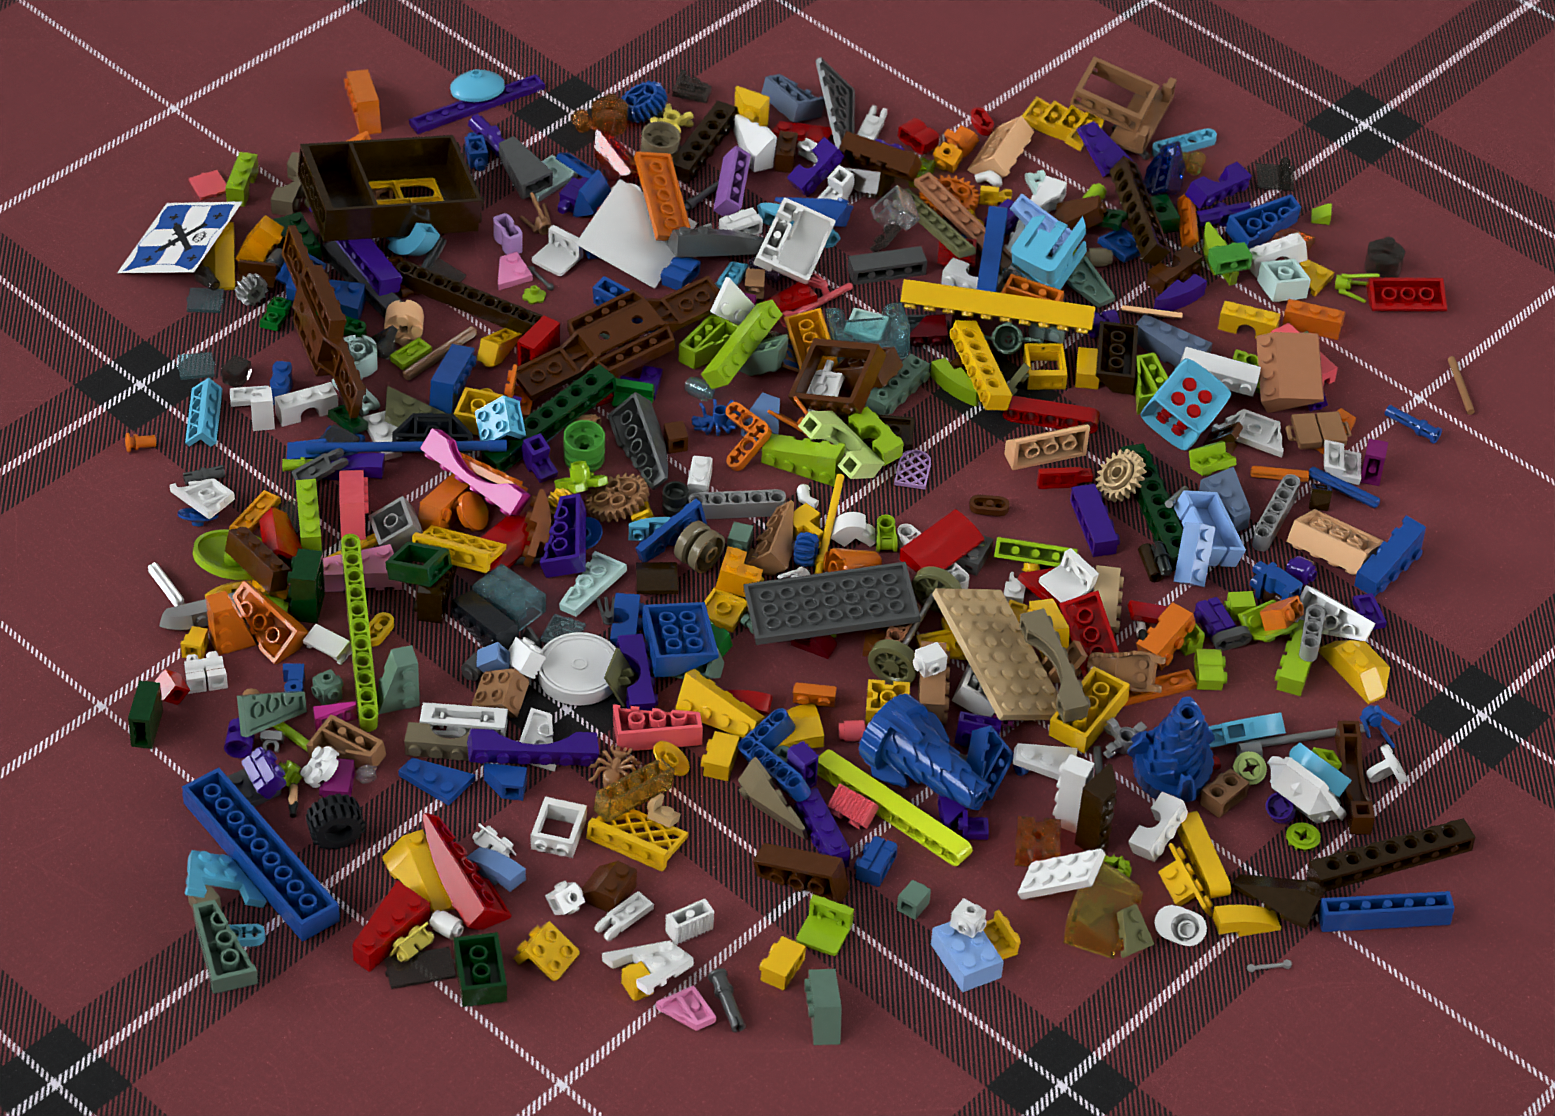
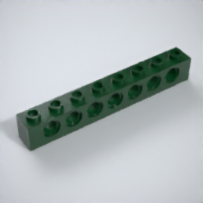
M600 364L590 369L584 376L575 380L573 384L560 391L558 395L545 402L543 406L530 413L523 420L526 432L524 438L518 439L506 435L499 439L507 440V452L481 451L483 462L492 468L506 472L523 459V440L539 433L542 434L545 441L552 438L617 389L615 376Z
M1144 443L1122 446L1121 450L1123 452L1126 449L1135 451L1143 458V462L1146 464L1144 469L1147 472L1141 475L1145 480L1139 481L1141 488L1136 487V494L1134 495L1155 542H1163L1166 553L1170 555L1171 572L1175 571L1183 533L1181 520H1178L1174 506L1171 508L1165 506V502L1170 496L1164 489L1163 479L1159 478L1157 466L1153 464L1151 453L1147 451Z

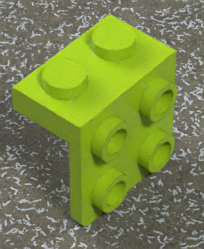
M813 894L810 899L809 915L796 937V942L828 955L836 956L853 926L854 909Z

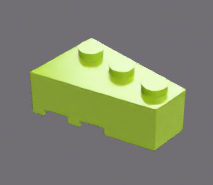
M710 314L679 344L678 362L692 369L711 362L738 328V325L716 314Z
M1155 352L1136 357L1135 393L1137 415L1141 414L1147 403L1168 379Z

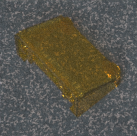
M1103 860L1093 885L1080 888L1076 893L1068 913L1063 943L1114 959L1116 952H1121L1124 944L1123 939H1119L1117 912L1136 903H1141L1144 891L1140 890L1141 886Z

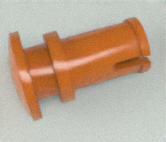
M126 433V450L129 453L131 448L138 450V448L156 447L155 435L138 436L137 434H133L130 437V434Z

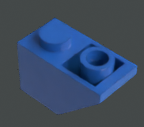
M484 763V781L502 799L523 801L527 784V767Z

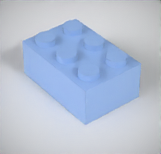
M950 922L933 928L931 945L962 992L1002 977L1003 960L984 931L978 932L972 939L950 927Z

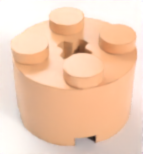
M411 300L392 302L386 309L384 334L401 346H405L421 337L424 324L422 307Z

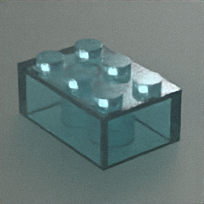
M500 564L473 584V591L515 622L518 632L546 612V594L503 564Z

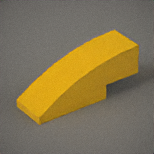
M1253 905L1214 907L1212 918L1219 935L1237 932L1240 937L1281 930L1274 910L1269 911L1264 907Z

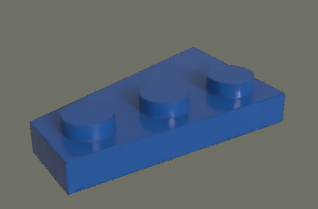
M411 758L398 770V776L448 806L476 780V774L416 758Z

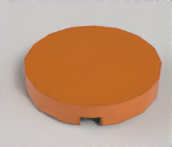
M473 491L461 494L457 502L459 501V506H456L460 522L465 528L471 529L470 531L472 532L484 529L488 523V509L484 500Z

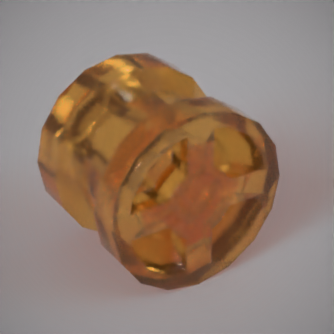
M584 109L576 110L571 116V121L579 132H586L593 125L592 119Z

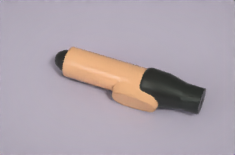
M292 783L289 786L288 808L289 816L295 818L298 810V786Z

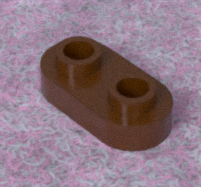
M974 495L970 498L969 509L975 514L1004 516L1009 512L1010 503L1005 497Z

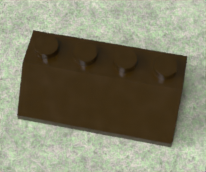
M1100 321L1096 377L1112 392L1132 395L1136 369L1138 325Z
M1110 763L1082 789L1075 845L1085 851L1102 849L1104 852L1110 845L1109 836L1112 831L1113 810L1117 801L1116 781L1113 765Z

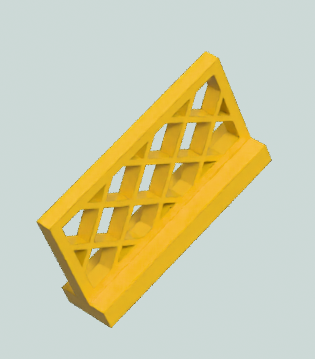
M433 525L422 534L415 532L412 536V542L448 548L452 565L487 573L490 570V564L506 550L507 545Z
M612 800L596 819L592 818L588 822L586 839L663 872L667 866V861L688 838V832L674 826L666 827L648 819L647 814ZM613 809H616L618 811H621L622 814L612 815L611 811ZM637 818L641 822L631 823L630 819ZM625 820L626 824L617 825L615 821ZM610 821L612 825H608L604 822ZM655 826L660 830L650 831L649 827ZM644 828L645 832L635 833L634 829ZM622 830H630L631 834L624 832ZM668 835H676L679 838L669 839ZM659 836L664 838L661 841H654L653 837ZM643 838H648L650 842L643 840ZM667 846L669 850L663 849L661 847Z

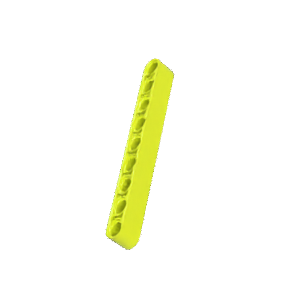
M827 749L818 757V776L836 788L840 783L879 806L876 815L949 864L958 866L973 852L971 844L966 839L834 751Z

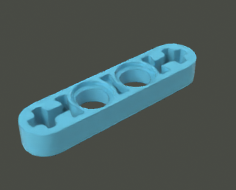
M1202 129L1157 141L1153 144L1152 155L1155 158L1163 159L1212 146L1216 143L1217 133L1213 129Z

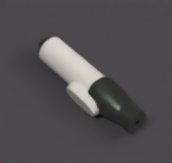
M1137 621L1136 635L1137 638L1143 641L1147 637L1145 622Z

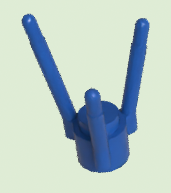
M1379 705L1365 707L1359 719L1363 723L1367 738L1371 737L1368 725L1377 727L1389 745L1395 748V744L1381 726L1382 716L1398 726L1401 723L1383 711Z

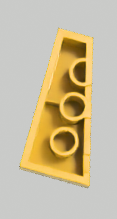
M696 669L686 672L675 710L700 712L702 723L740 736L741 738H744L764 720L765 717L744 702L738 701L731 693L722 690L715 685V682L706 679Z

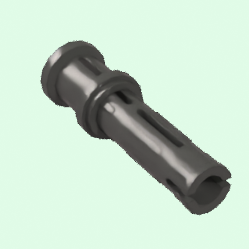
M723 968L713 970L708 975V980L714 986V995L720 999L732 1031L737 1032L736 1027L738 1026L740 1032L745 1029L746 1025L733 997L734 988L728 982V973Z

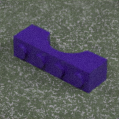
M1235 162L1226 166L1219 178L1220 182L1212 181L1203 176L1192 181L1185 195L1199 209L1205 206L1209 207L1214 202H1220L1225 197L1233 196L1239 191L1243 192L1246 190L1252 175L1241 164Z
M643 634L620 635L617 639L616 648L620 649L638 676V681L627 687V709H630L631 706L640 707V710L652 711V708L658 706L657 693L653 692L655 688L654 676H650L652 663L651 659H647V654L649 653L648 642H644Z

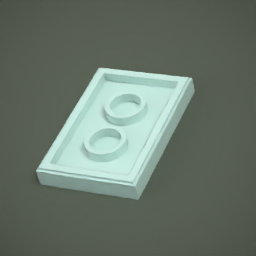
M553 155L543 160L542 162L553 171V186L534 194L537 201L540 202L562 188L573 177L577 178L578 173L558 161Z

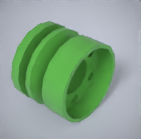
M579 420L571 423L565 429L564 462L569 469L571 468V463L576 461H586L590 472L598 470L605 461V432L596 422Z

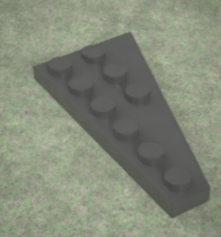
M819 57L815 62L834 143L839 148L846 131L854 133L855 89L822 57Z

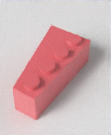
M364 470L339 471L341 540L346 534H355L360 540H366L365 514H369L368 477H364Z
M613 704V726L616 744L620 746L621 751L625 747L627 752L629 748H632V751L651 750L659 741L672 743L676 747L702 745L703 726L700 712L681 710L664 712L659 708H652V711L640 710V707L637 706L625 709L621 708V705Z

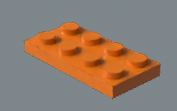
M460 452L463 461L474 473L497 484H516L524 491H528V488L522 485L523 481Z

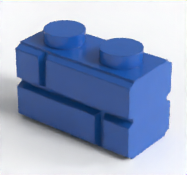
M878 836L873 837L870 843L866 842L862 858L858 857L854 864L856 879L865 883L868 882L875 887H880L897 857V843L889 840L885 841L884 838Z

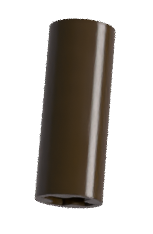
M1145 543L1139 546V555L1149 580L1154 583L1159 582L1164 576L1161 575L1158 564L1154 562L1155 556L1151 548L1152 545Z

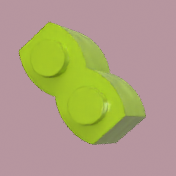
M1196 649L1194 669L1197 690H1222L1223 684H1227V672L1223 670L1226 658L1222 656L1221 649Z

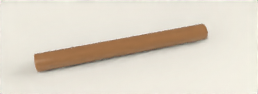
M1454 356L1448 358V363L1467 414L1472 415L1475 410Z

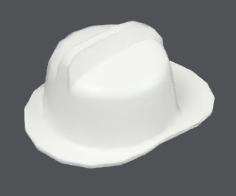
M1165 906L1155 916L1154 923L1157 932L1165 939L1184 946L1197 945L1206 935L1207 926L1203 917L1180 906Z

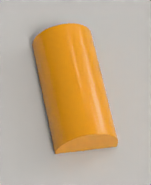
M821 308L784 317L800 369L814 338L831 340ZM822 356L817 370L824 369L826 360H832L834 367L838 364L837 357Z

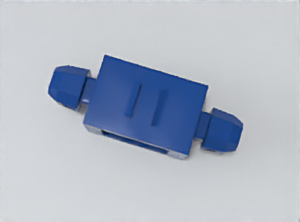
M475 132L469 133L465 137V152L470 169L475 167L478 171H484L488 166V151L483 135H477Z

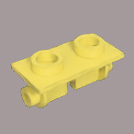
M428 922L421 927L416 925L410 930L409 936L405 939L403 937L397 939L392 945L394 949L390 956L396 953L397 959L400 962H407L419 952L414 945L421 951L431 944L434 935L425 929Z

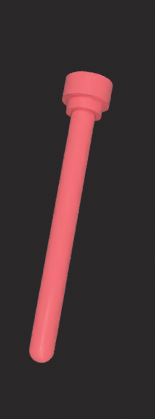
M847 283L818 298L817 302L805 305L795 311L787 310L783 312V315L779 318L780 323L786 327L784 317L813 310L850 291L853 288L852 283Z

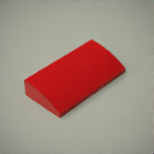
M1368 278L1366 289L1372 311H1447L1443 278Z
M954 509L900 549L899 560L906 562V565L915 572L929 566L945 570L984 542L985 538L967 517L957 509Z
M522 510L519 516L511 515L505 517L481 537L507 544L506 550L490 564V570L484 574L497 579L522 557L525 545L529 546L530 541H527L529 532L525 531L528 524L524 522L527 515L525 511Z
M1098 590L1059 603L1063 617L1069 626L1071 641H1079L1088 656L1080 665L1084 678L1088 674L1087 663L1091 653L1119 652Z

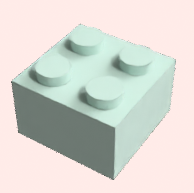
M1296 259L1261 262L1257 282L1272 302L1307 298L1311 281Z

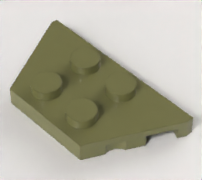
M389 386L387 387L384 421L399 427L413 413H444Z

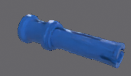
M1389 405L1385 411V416L1413 429L1416 435L1426 437L1433 444L1441 436L1442 428H1436L1428 424L1426 420H1418L1393 405Z

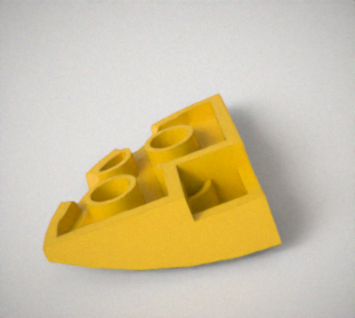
M802 704L788 709L787 713L795 724V730L777 747L788 746L790 748L792 745L805 741V744H808L811 748L824 747V732L815 704Z

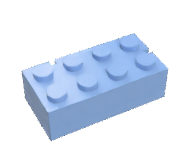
M1183 490L1174 505L1179 520H1182L1183 528L1185 522L1202 523L1216 527L1209 566H1217L1219 564L1225 567H1236L1246 549L1218 493Z

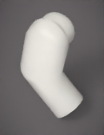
M992 170L975 174L977 183L988 181L994 187L1002 185L1000 175Z
M806 484L799 485L797 488L798 501L802 504L807 503L816 509L819 500L810 496V487Z

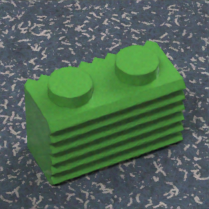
M1245 242L1209 248L1207 260L1215 274L1221 275L1222 273H1232L1233 271H1242L1243 269L1249 270L1253 256Z

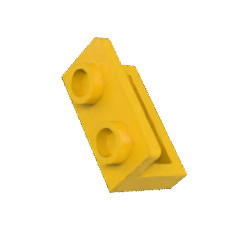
M1000 910L995 911L994 918L987 921L983 931L1003 960L1018 954L1021 940L1018 933L1014 932L1011 928L1008 918L1003 916Z

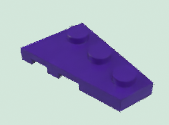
M1094 121L1077 129L1102 177L1109 175V170L1123 156L1132 160Z

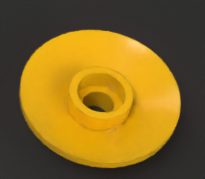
M659 741L654 745V756L664 770L676 776H684L688 773L690 768L688 759L678 747L666 741Z

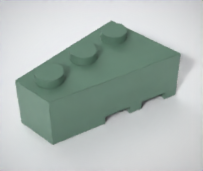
M413 646L391 649L384 666L385 672L383 677H380L378 681L379 687L376 691L378 714L420 706L418 661Z
M808 970V979H804V990L806 992L808 1016L811 1018L813 1045L841 1044L842 1006L836 970Z

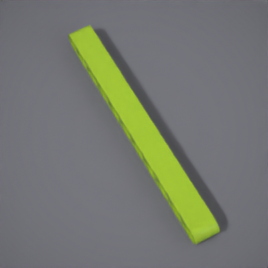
M346 534L341 540V556L360 728L363 731L371 732L378 727V704L361 546L357 535Z

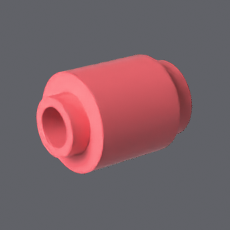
M850 720L838 723L839 740H844V742L860 741L868 724H864V720Z

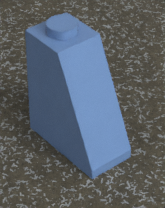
M762 392L749 411L765 421L771 428L772 434L779 433V419L767 411L772 410L779 414L780 399ZM753 418L746 419L744 425H750L753 422ZM741 428V435L745 436L747 432Z

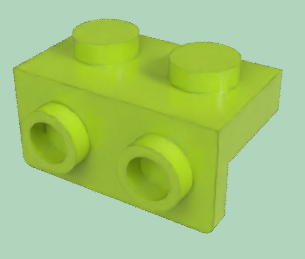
M1224 441L1189 450L1190 468L1202 476L1211 475L1212 472L1218 470L1224 471L1231 466L1237 465L1236 457L1226 452Z

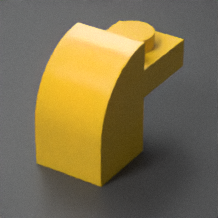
M805 503L794 511L793 540L796 541L800 532L816 534L819 539L818 548H820L823 531L819 529L820 512Z

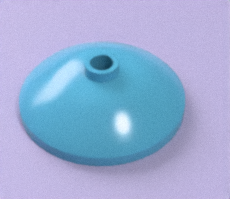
M481 69L461 74L450 86L451 94L455 98L466 102H480L492 99L501 94L505 88L504 79L501 76Z

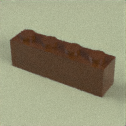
M247 527L229 530L225 552L268 593L286 590L288 572L291 569Z

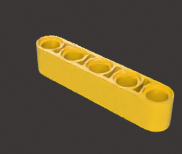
M1197 811L1188 812L1185 821L1181 822L1177 828V832L1195 873L1204 888L1205 895L1209 899L1230 895V881Z

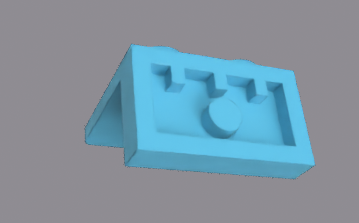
M503 395L475 411L480 441L499 440L506 435L518 439L526 436L519 400Z

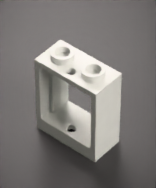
M545 797L531 833V849L573 858L587 820V805ZM546 818L573 823L574 827L570 838L541 833Z

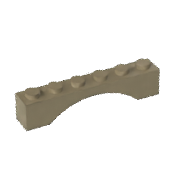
M1044 608L1022 613L1020 615L1019 628L1026 643L1044 653L1057 670L1060 679V690L1057 696L1056 708L1063 723L1086 718L1088 708L1091 707L1089 697L1084 695L1082 682L1080 679L1077 680L1075 676L1074 665L1068 661L1067 650L1065 647L1062 648L1059 633L1055 632L1051 616L1047 615Z

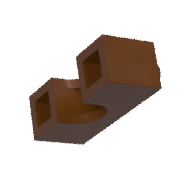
M1184 246L1173 254L1171 267L1160 262L1148 270L1146 285L1161 294L1176 280L1184 283L1192 275L1198 274L1201 271L1203 257L1189 247Z

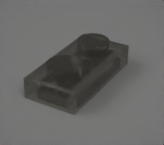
M900 221L893 225L889 223L882 229L883 233L874 238L873 241L875 243L870 247L873 253L886 248L904 227Z

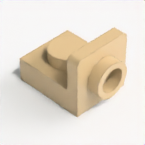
M660 793L650 799L647 810H649L647 818L670 828L679 821L681 814L669 806H662L664 794Z

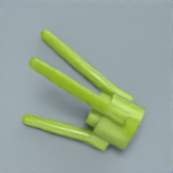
M1337 274L1335 289L1339 290V294L1347 295L1366 303L1365 299L1346 290L1351 289V284L1366 286L1367 282L1355 281L1351 278L1379 277L1380 274Z

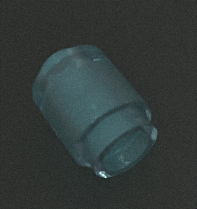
M690 377L685 384V391L689 395L705 402L712 399L715 394V389H711L707 382L701 378Z

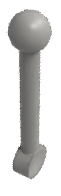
M1286 959L1283 963L1249 964L1247 970L1252 973L1259 969L1277 967L1290 969L1292 962Z

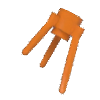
M794 396L793 399L795 400L797 405L800 407L803 413L807 415V409L804 407L801 401L796 396ZM772 410L767 411L772 416L807 436L798 427L804 419L803 416L795 422L782 413L777 414Z

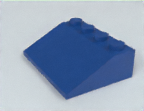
M705 602L643 605L642 627L646 642H648L649 656L655 677L677 676L719 658Z

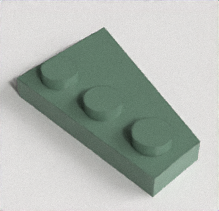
M1084 256L1065 283L1098 308L1114 302L1115 295L1087 256Z

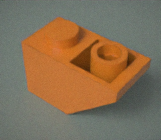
M1299 595L1270 604L1260 611L1265 631L1286 629L1304 615V608L1300 602Z

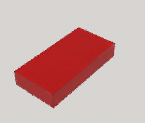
M1130 600L1127 604L1131 620L1154 624L1159 623V616L1167 609V606Z

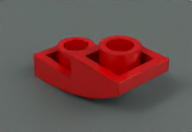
M728 690L734 698L744 702L761 715L769 714L773 698L771 694L750 690Z

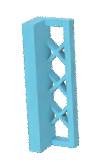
M210 378L205 379L192 388L185 444L188 446L201 439L211 447L217 441L223 388Z

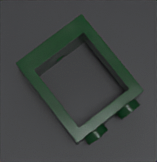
M409 541L385 562L389 580L431 587L452 567L448 548ZM415 561L425 564L422 566L417 564H411L410 562Z

